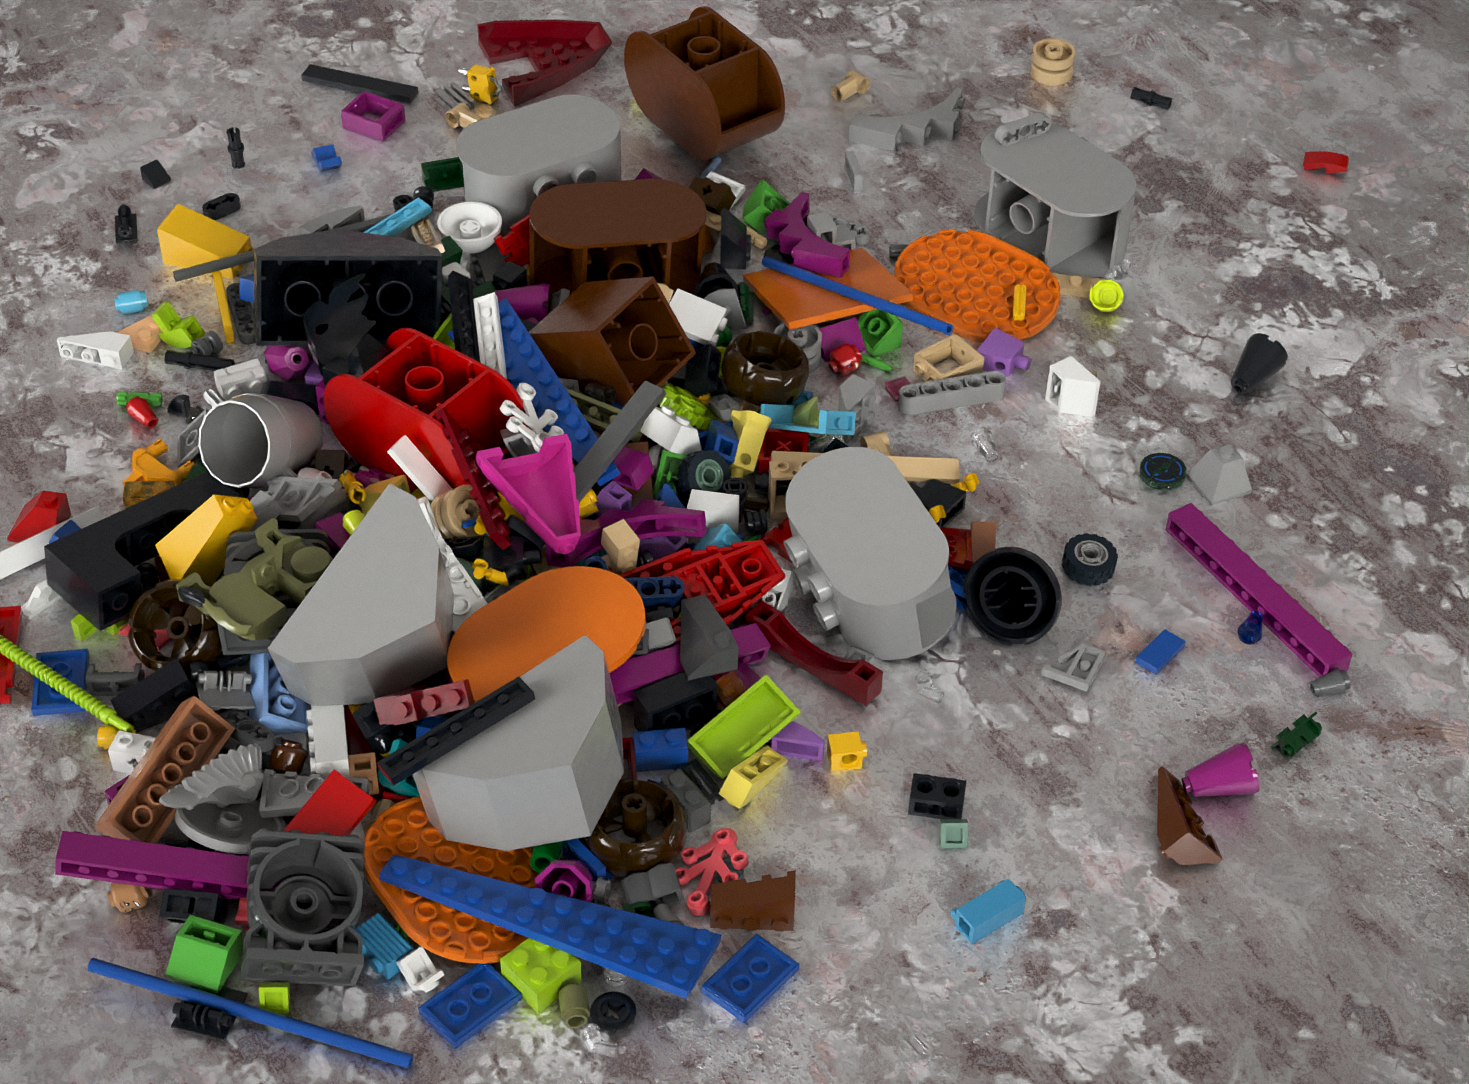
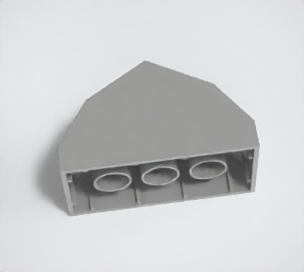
M390 483L268 647L290 694L313 706L374 702L373 699L406 689L448 668L447 653L452 640L454 592L438 543L415 496Z
M586 635L520 676L534 692L535 700L413 774L428 820L446 840L510 851L591 836L624 773L622 722L605 654Z

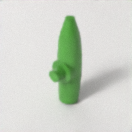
M862 355L861 361L872 367L884 371L893 370L890 365L880 360V356Z

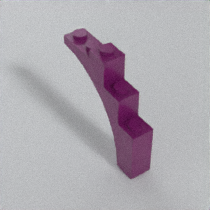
M801 192L783 211L775 209L766 218L767 238L778 240L780 252L792 255L795 267L839 278L850 268V249L821 239L805 225L804 219L810 212L809 193Z
M642 499L631 511L608 508L595 521L580 519L581 537L572 552L568 554L556 553L545 543L548 566L572 567L591 554L603 550L604 548L601 545L603 528L622 519L626 521L639 539L663 536L704 537L707 534L705 511L665 506V501Z

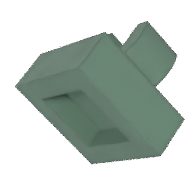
M940 819L939 845L941 849L968 848L967 819Z

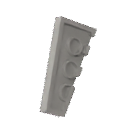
M265 769L259 808L261 817L296 815L326 778H323L321 774H311L309 777L299 776L297 772L286 771L285 774H278L274 770ZM345 777L368 795L370 794L368 779Z

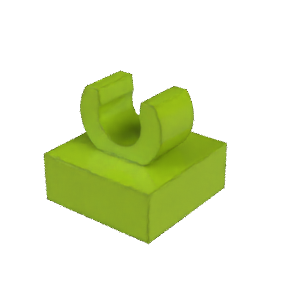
M289 982L260 983V1008L278 1014H289L291 1009Z

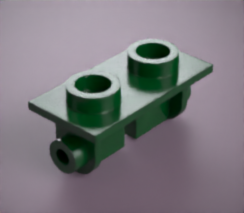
M740 282L737 285L739 290L738 300L745 322H754L753 292H749V287L745 282Z
M1314 712L1308 718L1305 714L1292 723L1295 727L1293 730L1287 727L1275 736L1279 741L1272 745L1271 748L1273 749L1279 745L1281 753L1285 757L1294 756L1306 746L1304 742L1308 744L1321 734V724L1312 719L1317 712Z

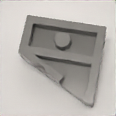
M1082 643L1075 647L1073 651L1061 655L1058 662L1051 666L1048 664L1044 665L1041 675L1087 692L1105 659L1106 651Z

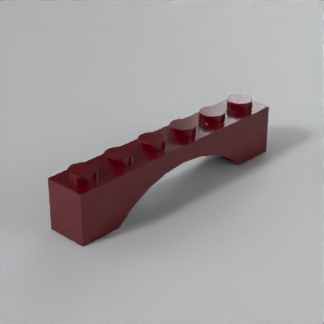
M764 601L759 602L746 614V625L757 623L771 645V651L867 707L881 693L883 671L863 659H843L821 650L802 636L781 611Z

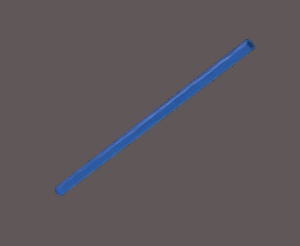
M765 256L762 259L764 267L943 334L950 335L953 331V325L774 258Z
M91 958L88 963L87 970L98 975L197 1005L210 1007L220 1012L226 1011L227 1014L404 1068L409 1069L413 1062L414 1055L100 959Z

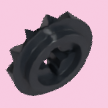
M606 992L593 1001L590 1016L593 1024L599 1026L602 1032L610 1030L615 1034L617 1030L623 1029L626 1031L628 1025L634 1024L636 1005L624 993ZM608 1007L614 1012L618 1011L619 1018H615L613 1015L609 1016Z

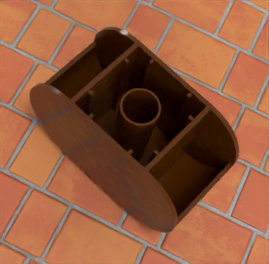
M698 7L693 10L689 20L658 32L648 34L640 30L630 34L624 50V65L631 92L638 106L650 121L694 158L708 160L773 133L782 125L785 115L784 90L779 73L771 57L762 47L710 7Z
M662 179L566 184L551 188L540 194L530 207L529 285L550 284L548 311L550 310L553 293L564 288L570 290V296L584 282L654 277L657 283L665 284L669 289L673 290L672 298L677 289L695 295V290L701 276L703 231L706 221L705 204L701 197L690 188Z

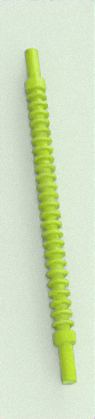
M0 635V652L6 658L11 659L12 662L20 665L21 668L35 675L36 678H40L42 682L50 685L51 688H55L57 692L65 695L66 698H70L72 702L80 705L81 708L95 715L96 718L105 724H112L121 731L133 732L134 726L119 717L114 709L103 704L102 701H98L96 697L88 694L87 691H83L81 687L73 684L66 677L53 671L52 668L38 661L37 658L23 651L22 648H18L16 644Z

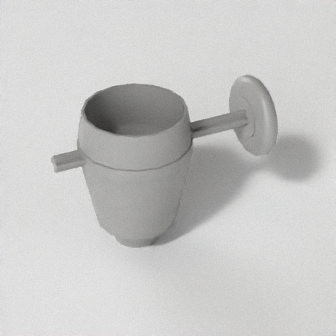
M213 387L203 394V398L213 408L206 413L199 428L198 447L202 462L211 476L224 485L258 489L269 486L266 481L275 476L297 477L295 473L310 464L312 457H316V449L321 450L323 429L321 421L314 410L303 402L255 392L245 393L225 400ZM341 488L304 521L300 522L298 529H315L316 522L344 510L350 512L354 510L355 503L346 496L348 493L345 494L344 489Z

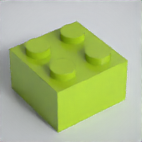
M531 938L525 940L500 959L501 975L522 994V999L538 1014L559 999L558 993L564 986L570 983L579 984L582 982L581 961L578 958Z

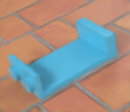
M761 404L760 414L772 419L769 428L818 434L854 435L856 412L820 410L819 426L817 427L792 424L794 405Z

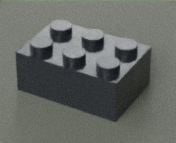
M685 672L634 691L635 728L637 731L685 728L687 732L690 730L691 724L704 725L709 723L713 718V710H717L718 684L712 676L688 680Z

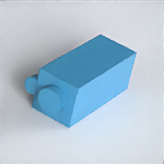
M1009 879L1002 880L997 886L958 909L951 910L950 914L955 920V927L971 944H974L1024 914L1026 896L1023 890L1015 886Z

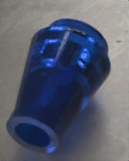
M1250 612L1248 617L1238 627L1237 633L1243 643L1252 645L1262 638L1263 615L1260 612Z

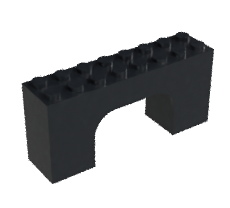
M207 471L45 545L47 585L93 626L102 631L129 617L134 603L142 594L141 572L135 566L159 555L155 545L214 494L244 497L232 487L218 481Z

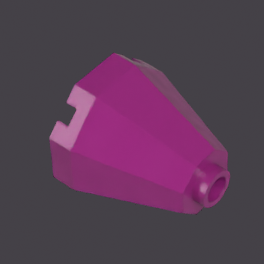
M308 345L268 346L264 352L269 372L285 381L304 377L314 361Z
M553 860L535 878V886L537 885V888L543 889L546 892L587 902H592L593 900L592 876L589 868L581 860Z

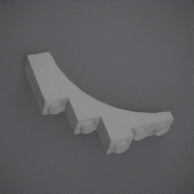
M955 87L950 96L941 103L914 114L893 117L855 114L849 124L848 141L894 152L898 144H902V141L924 146L927 138L930 139L931 135L953 140L956 132H960L962 124L959 121V111L963 109L965 104V98L962 97L963 89Z

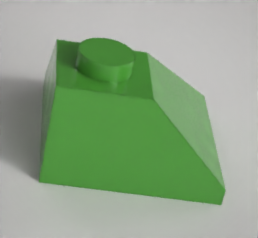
M762 180L744 204L742 218L747 225L752 226L755 230L767 231L765 228L766 218L775 209L783 211L790 203L766 181Z

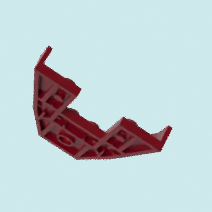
M554 19L501 20L477 24L478 44L490 65L527 57L536 71L502 79V86L514 107L560 87L591 69L613 43L600 22Z

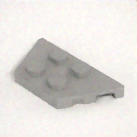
M275 476L266 481L269 489L265 493L275 498L283 510L275 518L276 520L302 522L339 491L342 485L338 479Z

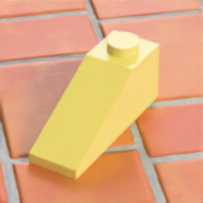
M768 745L731 769L719 795L725 798L730 805L736 806L739 809L755 798L784 767L788 759Z

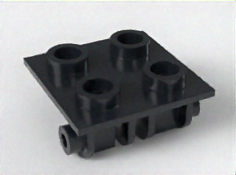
M222 987L219 993L215 995L244 1003L248 993ZM181 1001L180 1003L176 1002L173 1006L172 1012L177 1015L171 1028L225 1041L237 1016L227 1014L226 1011L220 1012L210 1007Z

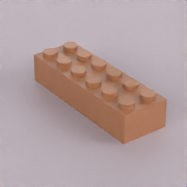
M196 696L181 702L99 818L94 828L103 835L112 838L135 839L140 842L157 844L174 819L177 809L162 805L159 802L160 797L168 793V790L173 789L177 784H182L181 781L184 778L192 776V771L200 770L202 765H209L211 758L217 756L235 728Z

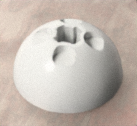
M462 202L446 208L439 215L437 225L442 239L450 236L463 250L462 253L474 254L482 252L493 245L495 242L493 238L499 235L501 231L502 217L494 207L488 204Z

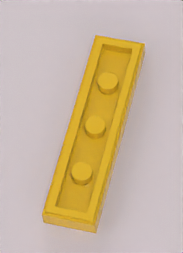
M220 271L212 272L226 344L234 343L233 326L222 273Z

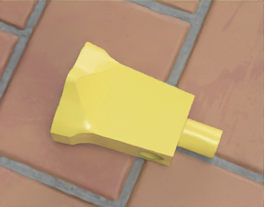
M732 410L733 427L739 443L735 461L729 466L731 471L730 478H743V476L754 472L765 433L772 419L755 411Z

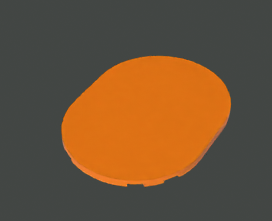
M946 229L930 236L924 235L910 243L901 252L895 263L894 277L913 293V300L903 304L909 309L952 324V333L974 342L983 343L994 328H998L1020 341L1028 339L1044 330L1053 321L1059 309L1060 286L1057 278L1050 272V268L1037 257L983 232ZM1017 284H1024L1026 286L1025 319L1023 321H1015L1013 319L1014 288Z
M572 566L557 568L535 575L486 604L460 625L450 642L447 653V665L452 683L468 679L474 703L515 678L522 676L584 635L604 652L608 670L611 673L633 655L637 650V644L641 637L644 636L646 614L643 600L630 582L613 572L600 568Z
M421 797L409 798L392 805L379 814L378 819L368 828L364 838L365 850L363 853L365 857V865L363 867L365 876L400 927L417 944L447 959L464 963L486 964L500 962L503 956L528 939V937L381 881L380 871L394 854L535 889L537 888V885L535 886V878L539 873L535 872L530 866V858L533 852L530 847L504 851L446 840L429 822Z

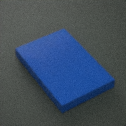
M88 649L36 653L38 661L66 677L73 684L81 687L83 691H87L85 678L89 667L90 654ZM34 675L31 707L33 716L86 711L80 705L72 702L70 698H66L65 695L60 694L55 688H51L50 685L42 682L40 678H36Z
M756 933L701 986V992L745 1023L799 970V963Z
M490 963L477 964L419 1006L418 1011L456 1049L522 999V994Z

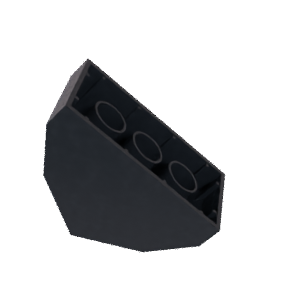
M341 229L282 237L254 249V339L256 346L308 345L303 314L317 301H323L328 304L329 295L333 289L350 278L365 273V277L358 283L360 288L350 296L347 302L368 294L369 297L365 301L366 306L361 314L367 316L370 313L376 312L385 316V322H377L378 318L369 319L376 321V324L367 332L382 345L386 344L387 339L393 332L401 328H412L433 338L441 327L442 254L437 248L404 238ZM328 323L317 326L315 328L316 334L322 335L326 332Z

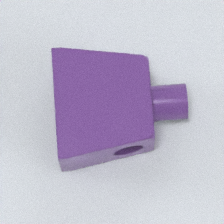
M994 328L976 350L984 357L983 371H1000L1006 377L1010 376L1016 367L1027 371L1032 362V358L1023 355L1024 343L998 328Z

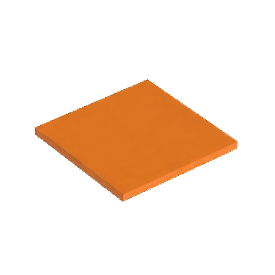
M863 248L850 250V268L841 278L812 272L895 304L913 300V293ZM772 269L743 275V282L790 330L876 310L874 307Z

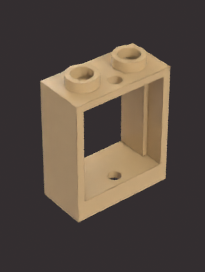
M957 334L914 353L913 371L926 382L983 373L984 357ZM949 357H952L961 365L944 375L933 366Z
M810 460L769 461L768 500L770 502V519H786L788 517L785 502L786 495L776 496V480H792L799 469Z

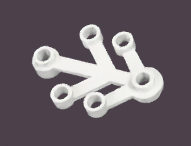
M520 383L516 391L523 401L526 414L509 400H505L502 403L500 411L506 416H512L506 423L507 429L514 433L519 431L531 440L533 448L539 453L545 438L562 435L564 431L554 425L548 433L543 432L542 429L545 426L555 423L558 415L554 411L546 409L538 419L532 404L536 391L531 385Z

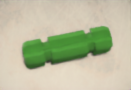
M118 392L116 396L118 405H127L129 400L136 396L145 398L151 406L159 407L163 401L161 393L149 395L148 392H130V394L128 392Z

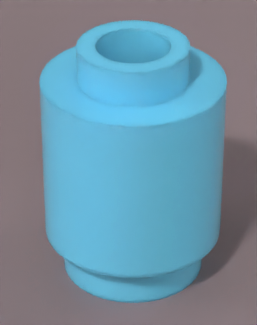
M139 289L118 293V298H114L116 310L121 311L122 315L141 312L143 309L148 308L145 291L139 292Z

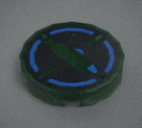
M1153 453L1144 457L1141 461L1139 472L1141 480L1148 486L1157 490H1162L1163 488L1172 490L1183 484L1187 468L1184 462L1176 456L1168 453Z

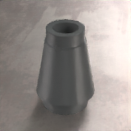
M1335 669L1314 681H1310V688L1314 696L1345 693V690L1351 687L1349 676L1344 669L1340 671Z

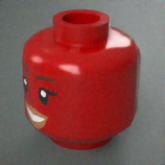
M844 343L829 353L830 361L827 363L834 374L838 372L841 376H847L860 367L862 356L855 345Z

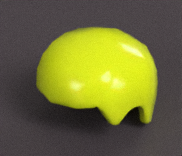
M1100 280L1091 287L1089 299L1094 308L1100 312L1108 313L1116 310L1121 305L1124 294L1117 282L1113 280Z

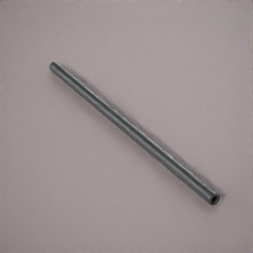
M392 214L336 229L365 232ZM254 250L173 271V277L178 282L254 261Z

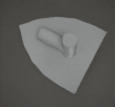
M735 289L716 290L704 298L727 309L725 318L728 319L726 324L728 327L747 328Z

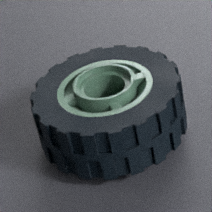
M712 450L695 451L687 454V457L681 460L682 463L679 465L677 473L678 486L688 500L692 489L723 493V483L730 478L731 471L725 458L719 455L718 452Z

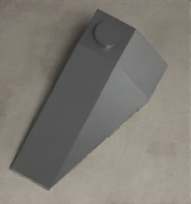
M701 595L682 599L680 663L687 679L693 680L737 670L739 651L731 630L707 596Z

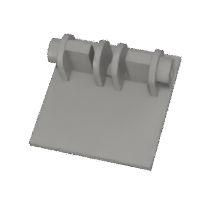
M217 671L198 673V682L195 684L199 699L213 711L220 710L221 708L237 711L255 709L248 685L251 684V674H246V671H233L231 682V672L227 671L226 680L223 682V671H219V673Z

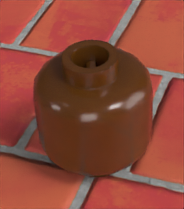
M282 739L281 743H276L274 749H272L270 766L278 774H285L286 771L297 772V775H300L303 771L307 752L302 748L301 743Z

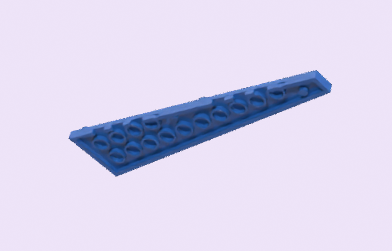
M505 298L498 302L507 380L515 390L520 383H527L535 389L536 395L532 399V404L538 419L546 409H550L558 415L555 423L545 426L543 430L548 433L552 426L560 427L571 441L572 460L578 464L598 440V437ZM451 330L447 334L454 342L453 330ZM613 461L596 481L599 486L604 485L621 474Z
M393 854L380 871L381 881L685 999L690 995L721 942V934L710 932L707 929H697L546 892L540 888L533 889Z

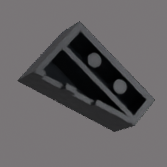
M177 658L115 696L110 701L117 715L133 725L137 733L169 721L181 702L192 696L199 698L193 676Z

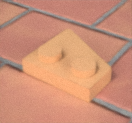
M151 315L117 332L130 335L134 349L149 353L161 341L158 336L161 329Z

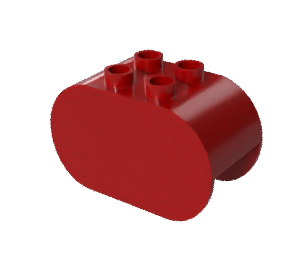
M401 328L393 332L385 344V347L390 350L388 354L360 377L350 374H339L333 377L325 387V413L331 429L345 450L358 463L368 469L378 468L395 477L406 475L411 493L418 488L417 485L387 452L404 435L410 439L452 489L461 485H471L470 480L465 482L451 452L454 448L449 440L445 438L442 431L446 426L436 418L435 413L443 408L463 429L467 428L473 435L474 440L477 443H482L486 449L500 447L504 454L502 460L514 458L507 449L500 430L507 429L506 423L512 417L506 416L500 411L502 403L505 400L512 401L517 408L526 414L520 395L500 373L412 328Z

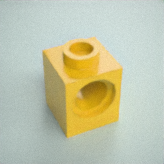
M859 731L828 734L827 755L831 771L862 768L863 757H867V747L865 741L861 742Z

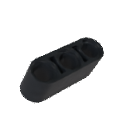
M267 381L263 385L261 394L303 402L312 408L316 415H319L316 385L281 381Z

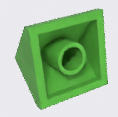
M876 309L864 312L857 320L865 348L872 356L901 347L903 323L897 316Z

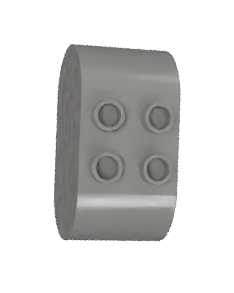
M560 95L474 122L461 131L456 141L457 154L463 163L465 199L463 202H481L494 207L502 217V227L499 234L502 237L511 232L509 227L529 215L533 201L540 194L551 188L576 183L622 181L619 117L605 103L587 96Z
M1052 123L1050 129L1044 134L1008 146L1001 145L995 139V132L1000 126L992 129L984 137L980 148L983 162L991 168L989 192L977 202L974 209V222L977 228L983 233L994 236L1037 257L1050 268L1051 273L1102 279L1118 270L1126 256L1137 186L1136 178L1129 167L1118 158L1110 156L1092 145L1087 139L1079 137L1065 127ZM1027 125L1021 129L1020 133L1026 129Z
M845 447L823 453L807 462L795 474L787 489L785 502L792 537L784 541V546L792 563L795 565L790 571H792L793 580L802 595L812 592L818 601L813 604V608L820 624L826 631L837 627L850 647L853 646L875 655L874 658L904 659L928 650L938 643L949 631L957 610L956 597L951 588L948 570L949 546L944 533L897 466L885 454L865 447Z

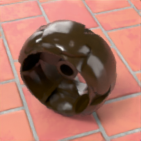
M757 331L742 333L730 342L725 350L721 371L724 384L736 397L760 407L761 404L785 405L795 402L803 393L809 376V363L805 352L796 343L775 333Z
M169 579L156 583V587L143 592L138 597L130 611L128 623L131 627L128 634L130 646L141 663L155 672L178 658L184 668L192 675L190 662L204 661L209 665L222 652L218 625L211 616L203 614L197 607L189 605L184 617L177 616L171 618L163 609L164 607H169L172 600L179 598L176 585L183 579ZM167 629L168 635L176 639L171 658L164 656L158 651L155 644L157 633L154 630ZM187 643L196 645L193 649H189Z
M633 778L621 779L591 836L584 837L585 847L606 867V872L617 877L626 878L635 872H648L658 864L674 863L679 852L683 850L686 842V814L684 808L680 806L677 796L665 785L650 779L647 781ZM622 815V823L613 820L614 818ZM655 818L661 820L665 827L658 837L647 832V822ZM623 829V833L629 838H635V842H621L606 834Z

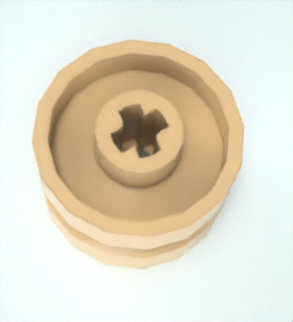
M1048 38L1038 41L1032 50L1030 75L1034 80L1045 85L1057 86L1067 83L1073 76L1075 48L1072 44L1060 39Z
M461 485L438 495L432 501L431 509L443 539L452 538L454 543V541L461 537L480 536L475 532V526L462 527V521L478 518V512L481 510L470 495L469 491L473 489L471 485Z

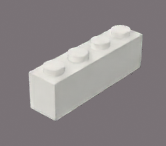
M311 705L312 709L307 710L311 774L317 773L321 774L323 778H327L333 770H336L342 776L350 777L344 705Z

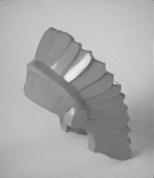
M256 743L253 745L249 744L247 747L240 745L237 750L230 749L227 754H219L218 758H211L209 765H202L200 770L192 771V776L184 778L181 781L182 784H177L173 789H169L168 793L160 797L159 802L167 807L186 808L190 811L196 805L203 803L217 804L218 807L223 809L229 805L244 804L255 800L258 797L265 776L261 771V747Z

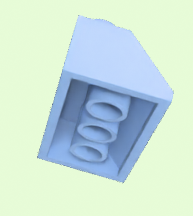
M270 653L251 654V684L249 688L255 709H249V717L273 731L274 735L298 732L308 733L307 710H311V705L289 693Z

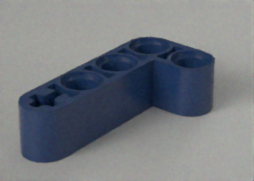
M598 556L588 558L584 565L585 567L607 570L605 560ZM678 577L624 578L638 591L645 609H654L660 606L674 608L681 603L685 585ZM642 591H649L652 595H645Z

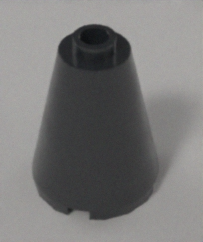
M712 262L704 267L695 290V296L704 299L708 294L716 290L735 289L737 297H739L736 282L721 264Z
M1261 333L1253 334L1247 340L1231 378V385L1235 392L1249 394L1285 366L1288 355L1280 342L1277 340L1272 342L1268 339V335Z

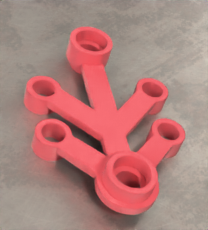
M730 828L717 830L712 834L709 842L696 849L694 847H686L681 851V857L685 865H693L699 858L712 852L711 857L689 869L683 867L675 869L681 886L686 885L691 879L703 873L697 890L690 893L687 899V906L693 916H703L709 912L711 904L707 894L716 872L722 878V882L739 880L738 874L731 872L723 862L722 858L725 853L731 857L733 867L737 870L745 869L749 864L746 853L737 849V835Z

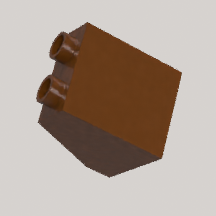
M654 277L584 282L529 331V334L558 377L578 380L580 388L606 401H614L621 407L627 404L644 381L661 387L696 354Z

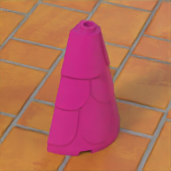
M562 434L545 438L539 453L502 460L504 454L500 447L477 451L476 462L480 470L505 497L506 501L525 519L526 524L556 553L568 554L572 552L581 537L579 500L576 499L572 448L568 435Z

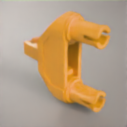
M158 439L146 448H138L133 451V473L123 481L124 491L130 496L144 489L149 493L164 492L183 483L187 479L194 463L189 460L176 470L167 468L155 459L168 451L166 443Z

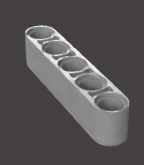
M989 371L904 385L899 390L898 410L904 415H915L999 401L1004 398L1007 378L1000 371Z

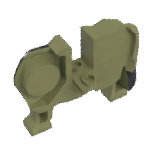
M275 518L270 519L255 530L257 544L264 548L265 553L247 562L239 573L223 576L212 587L205 585L198 573H192L176 585L179 601L197 607L203 614L211 616L218 624L245 639L255 641L268 639L278 627L284 626L288 621L286 606L272 596L280 590L301 604L332 562L333 557L323 548L307 547L302 542L300 536H288L281 533L278 521Z

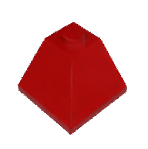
M42 491L26 503L7 540L19 543L68 520L71 516V511L66 493Z

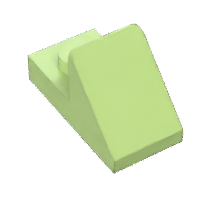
M818 396L795 407L792 424L819 426L820 410L817 409Z

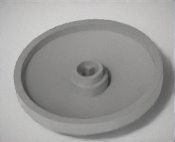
M257 798L248 803L233 804L223 809L218 807L217 804L203 803L196 805L190 811L186 808H177L175 813V822L187 837L208 848L232 854L248 855L251 837L258 830L263 828L284 830L286 827L282 816L262 818L259 813L261 800Z

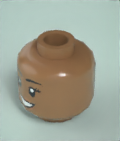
M112 882L111 891L107 893V896L113 908L117 907L122 913H128L145 907L149 897L152 896V890L149 887Z

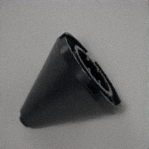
M1019 547L993 549L976 560L965 577L963 593L966 595L968 605L965 607L967 614L976 628L995 642L1010 646L1012 644H1031L1047 634L1059 617L1062 606V594L1058 579L1051 567L1031 551Z

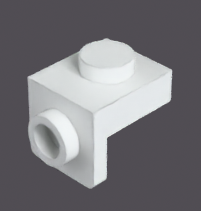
M422 946L417 947L396 961L413 991L424 990V992H428L438 986V979L445 975L442 970H436Z

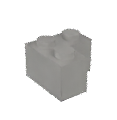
M828 212L807 216V227L812 233L832 244L850 250L855 249L856 239L846 224L836 226Z

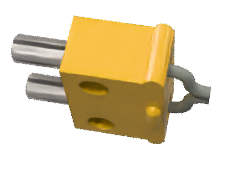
M474 65L470 69L462 67L459 69V74L468 76L469 85H462V90L470 93L474 100L491 105L499 97V91H502V86L496 80V73L493 67L488 68Z

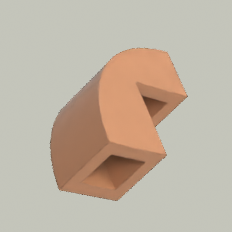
M971 522L973 564L985 553L995 549L996 522Z

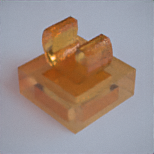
M733 670L715 681L718 684V696L726 707L747 691L740 677Z

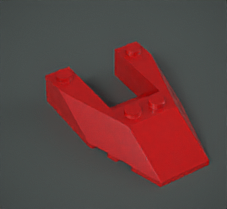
M763 540L732 543V546L721 548L712 545L706 546L704 550L695 551L686 548L619 575L623 578L678 577L685 585L684 599L706 595L727 625L785 579L783 570ZM642 591L645 595H652L649 591ZM681 617L670 621L676 641L664 649L680 643Z

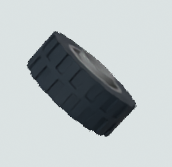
M1078 534L1074 538L1069 539V542L1065 545L1062 568H1064L1065 574L1070 579L1077 581V583L1097 586L1101 583H1106L1108 579L1112 578L1118 559L1117 550L1110 541L1097 534Z

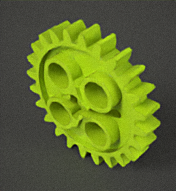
M665 382L661 388L665 390L666 395L659 402L660 407L662 408L664 405L675 410L674 415L690 420L689 424L691 426L695 425L698 429L709 430L711 420H716L713 412L709 411L708 407L703 405L702 402L697 401L686 390Z

